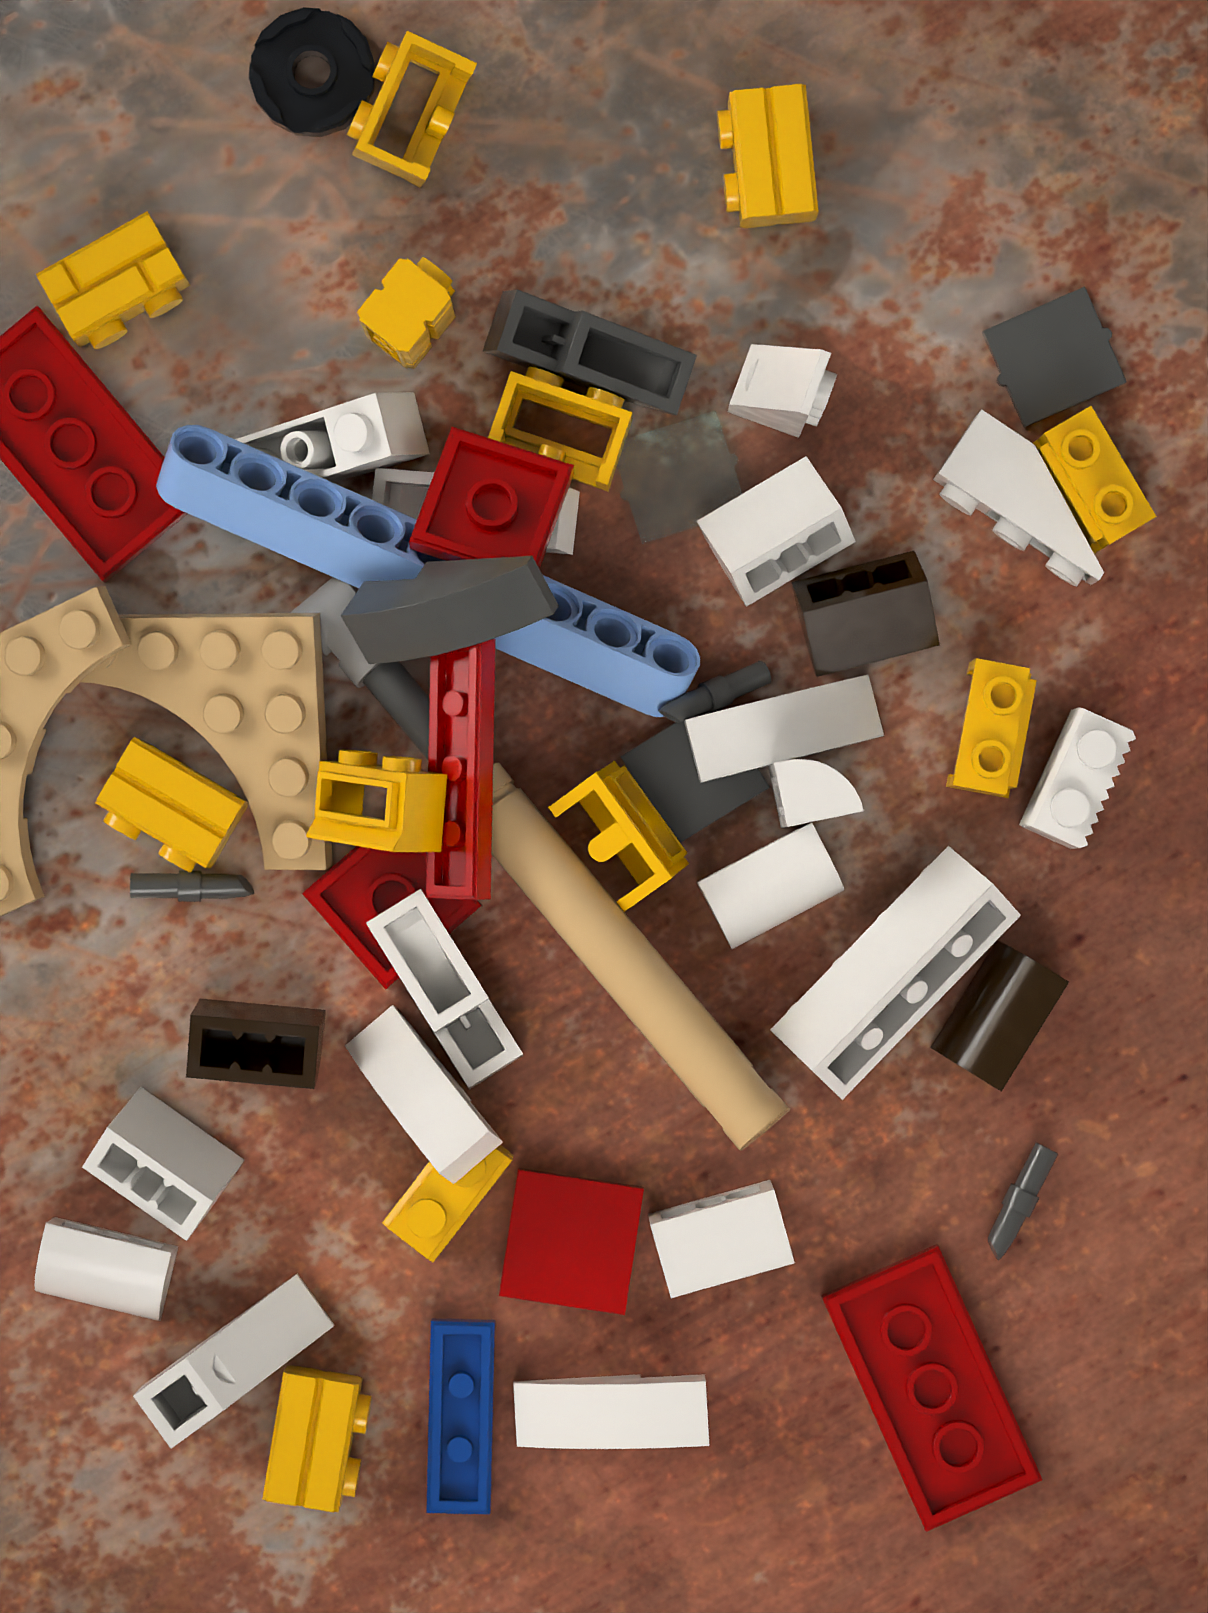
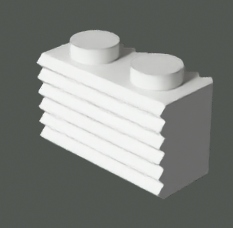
M1077 707L1071 710L1019 825L1070 849L1087 846L1088 843L1085 836L1093 834L1091 824L1099 822L1096 813L1104 810L1101 801L1109 798L1106 789L1114 787L1112 777L1120 775L1117 766L1125 763L1122 754L1131 751L1128 742L1136 739L1134 732L1084 708Z

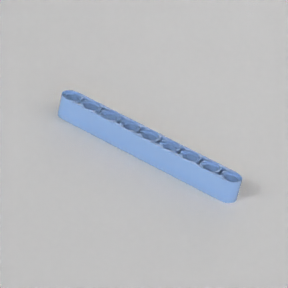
M186 425L178 428L171 436L156 487L162 499L176 509L357 588H360L363 582L415 579L426 562L446 561L410 549L409 540L417 519L210 428L200 425ZM544 575L543 577L559 605L555 613L519 630L494 638L496 639L495 648L653 717H665L658 710L687 692L700 666L698 650L684 637Z

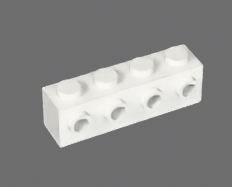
M948 846L921 872L918 878L888 909L878 916L876 921L833 963L829 970L798 1002L790 1007L787 1013L770 1030L843 1100L1021 914L992 882Z

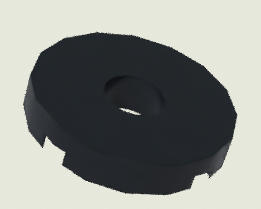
M306 7L282 14L261 31L254 45L255 49L251 55V63L249 65V81L256 102L275 125L294 135L323 137L346 129L352 123L361 101L364 100L369 103L374 93L375 78L372 75L376 65L368 41L351 20L339 14L321 11L320 8ZM310 56L320 57L330 65L328 80L317 88H305L295 80V69L298 63Z

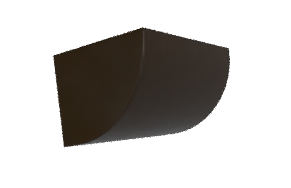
M915 551L791 582L803 634L816 677L940 645L928 580Z
M997 940L930 1048L1002 1092L1069 981Z
M200 998L190 1015L186 1078L315 1089L322 1054L326 1010Z

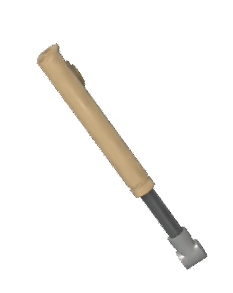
M332 577L290 613H320L322 652L326 656L333 652L340 661L339 667L357 688L366 686L428 760L429 696L400 662L368 664L341 617V614L356 592L350 584ZM494 763L492 855L699 1103L706 1107L734 1145L740 1151L744 1150L786 1115L790 1108L773 1088L770 1089L752 1068V1063L626 913L623 912L616 901L522 789L516 788L513 785L514 780L501 764Z

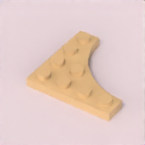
M106 586L92 588L0 633V917L45 897L36 875L30 850L28 818L23 817L26 777L32 774L37 752L47 730L44 726L66 693H71L93 669L110 656L131 645Z
M320 613L119 615L131 645L110 656L93 669L81 682L116 687L141 695L165 707L186 721L210 743L235 775L248 800L262 845L265 870H327L333 865L332 842L306 837L315 819L319 761H328Z

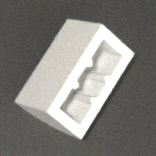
M806 456L697 520L710 548L746 607L856 542L842 507Z
M792 759L776 762L768 766L781 828L864 811L859 795L852 784L840 772L824 763L807 759Z
M812 823L796 829L697 882L731 949L844 891L833 862Z
M140 1087L108 1125L82 1168L187 1241L236 1174L244 1159L147 1090Z
M771 1180L648 1214L671 1298L795 1263Z
M54 1217L45 1224L36 1266L35 1291L161 1321L178 1246Z

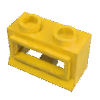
M406 31L399 46L387 42L372 75L373 78L383 82L374 105L364 100L361 101L347 132V136L358 140L352 155L421 188L429 175L431 163L442 139L448 131L456 106L477 63L409 31ZM412 62L438 74V77L401 159L373 145L407 67Z
M528 367L525 376L511 371L488 438L574 465L572 480L609 492L633 420V413L622 409L625 400L610 392L592 387L588 388L586 396L563 389L564 379L542 369ZM526 400L611 429L603 458L515 429L514 425L522 401Z
M1092 406L1048 430L1038 440L1033 442L1094 554L1157 517Z
M976 658L970 661L968 665L967 675L972 676L955 771L954 775L948 774L946 787L1009 798L1010 788H1017L1037 680L1031 679L1030 668Z
M339 750V761H319L315 819L306 834L307 838L390 852H441L447 774L421 771L422 759L383 756L382 765L377 764L378 753L371 751ZM364 785L387 788L385 819L362 815Z
M616 761L595 772L548 807L553 815L558 817L579 802L601 832L588 845L590 856L598 862H605L617 854L639 886L617 901L623 912L689 865V862L684 857L688 854L625 765L620 768Z

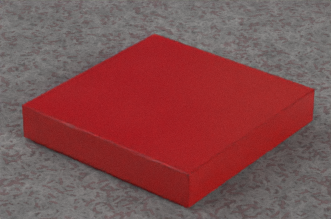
M451 427L409 540L410 549L446 561L533 556L540 569L574 475V465Z
M356 846L302 894L379 983L387 989L400 977L366 922L419 889L422 890L426 897L427 852H390ZM427 898L449 934L482 906L478 900Z
M518 1168L499 1296L625 1315L644 1187Z

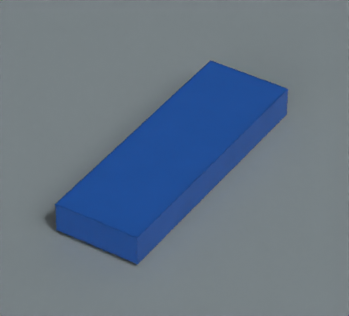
M431 1319L426 1513H491L495 1320Z

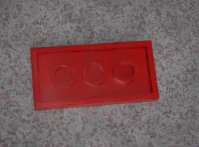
M37 305L0 336V460L98 577L106 583L188 513L169 505L158 493L156 484L165 456Z
M937 1244L821 1295L926 1532L1043 1480Z

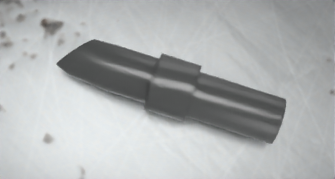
M758 661L724 677L718 675L698 684L696 689L670 701L658 711L666 718L677 723L707 711L712 713L732 704L734 699L770 684V671L763 661Z
M179 870V874L131 873L130 876L131 898L178 899L179 902H201V899H228L254 894L251 884L242 875L202 874V871H192L190 873L186 870Z
M1037 1142L1031 1150L1015 1184L1011 1183L1001 1202L1003 1207L988 1236V1243L997 1260H1000L1005 1255L1026 1217L1030 1218L1039 1200L1037 1195L1058 1156L1057 1152Z

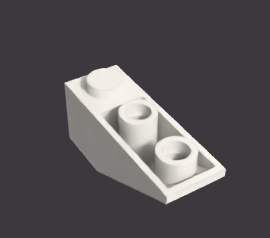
M751 344L727 412L799 438L805 423L817 427L827 405L837 377L836 373L825 370L831 353L821 349Z
M414 392L373 393L235 439L330 482L375 472V468L385 469L430 454Z
M981 409L933 479L944 487L939 495L950 505L967 515H972L974 510L978 509L997 523L992 531L1015 548L1024 551L1028 544L1048 556L1050 559L1045 566L1067 583L1078 586L1081 580L1090 585L1099 581L1104 571L1036 446Z
M297 1273L142 1385L133 1397L169 1447L173 1448L330 1330L334 1323Z

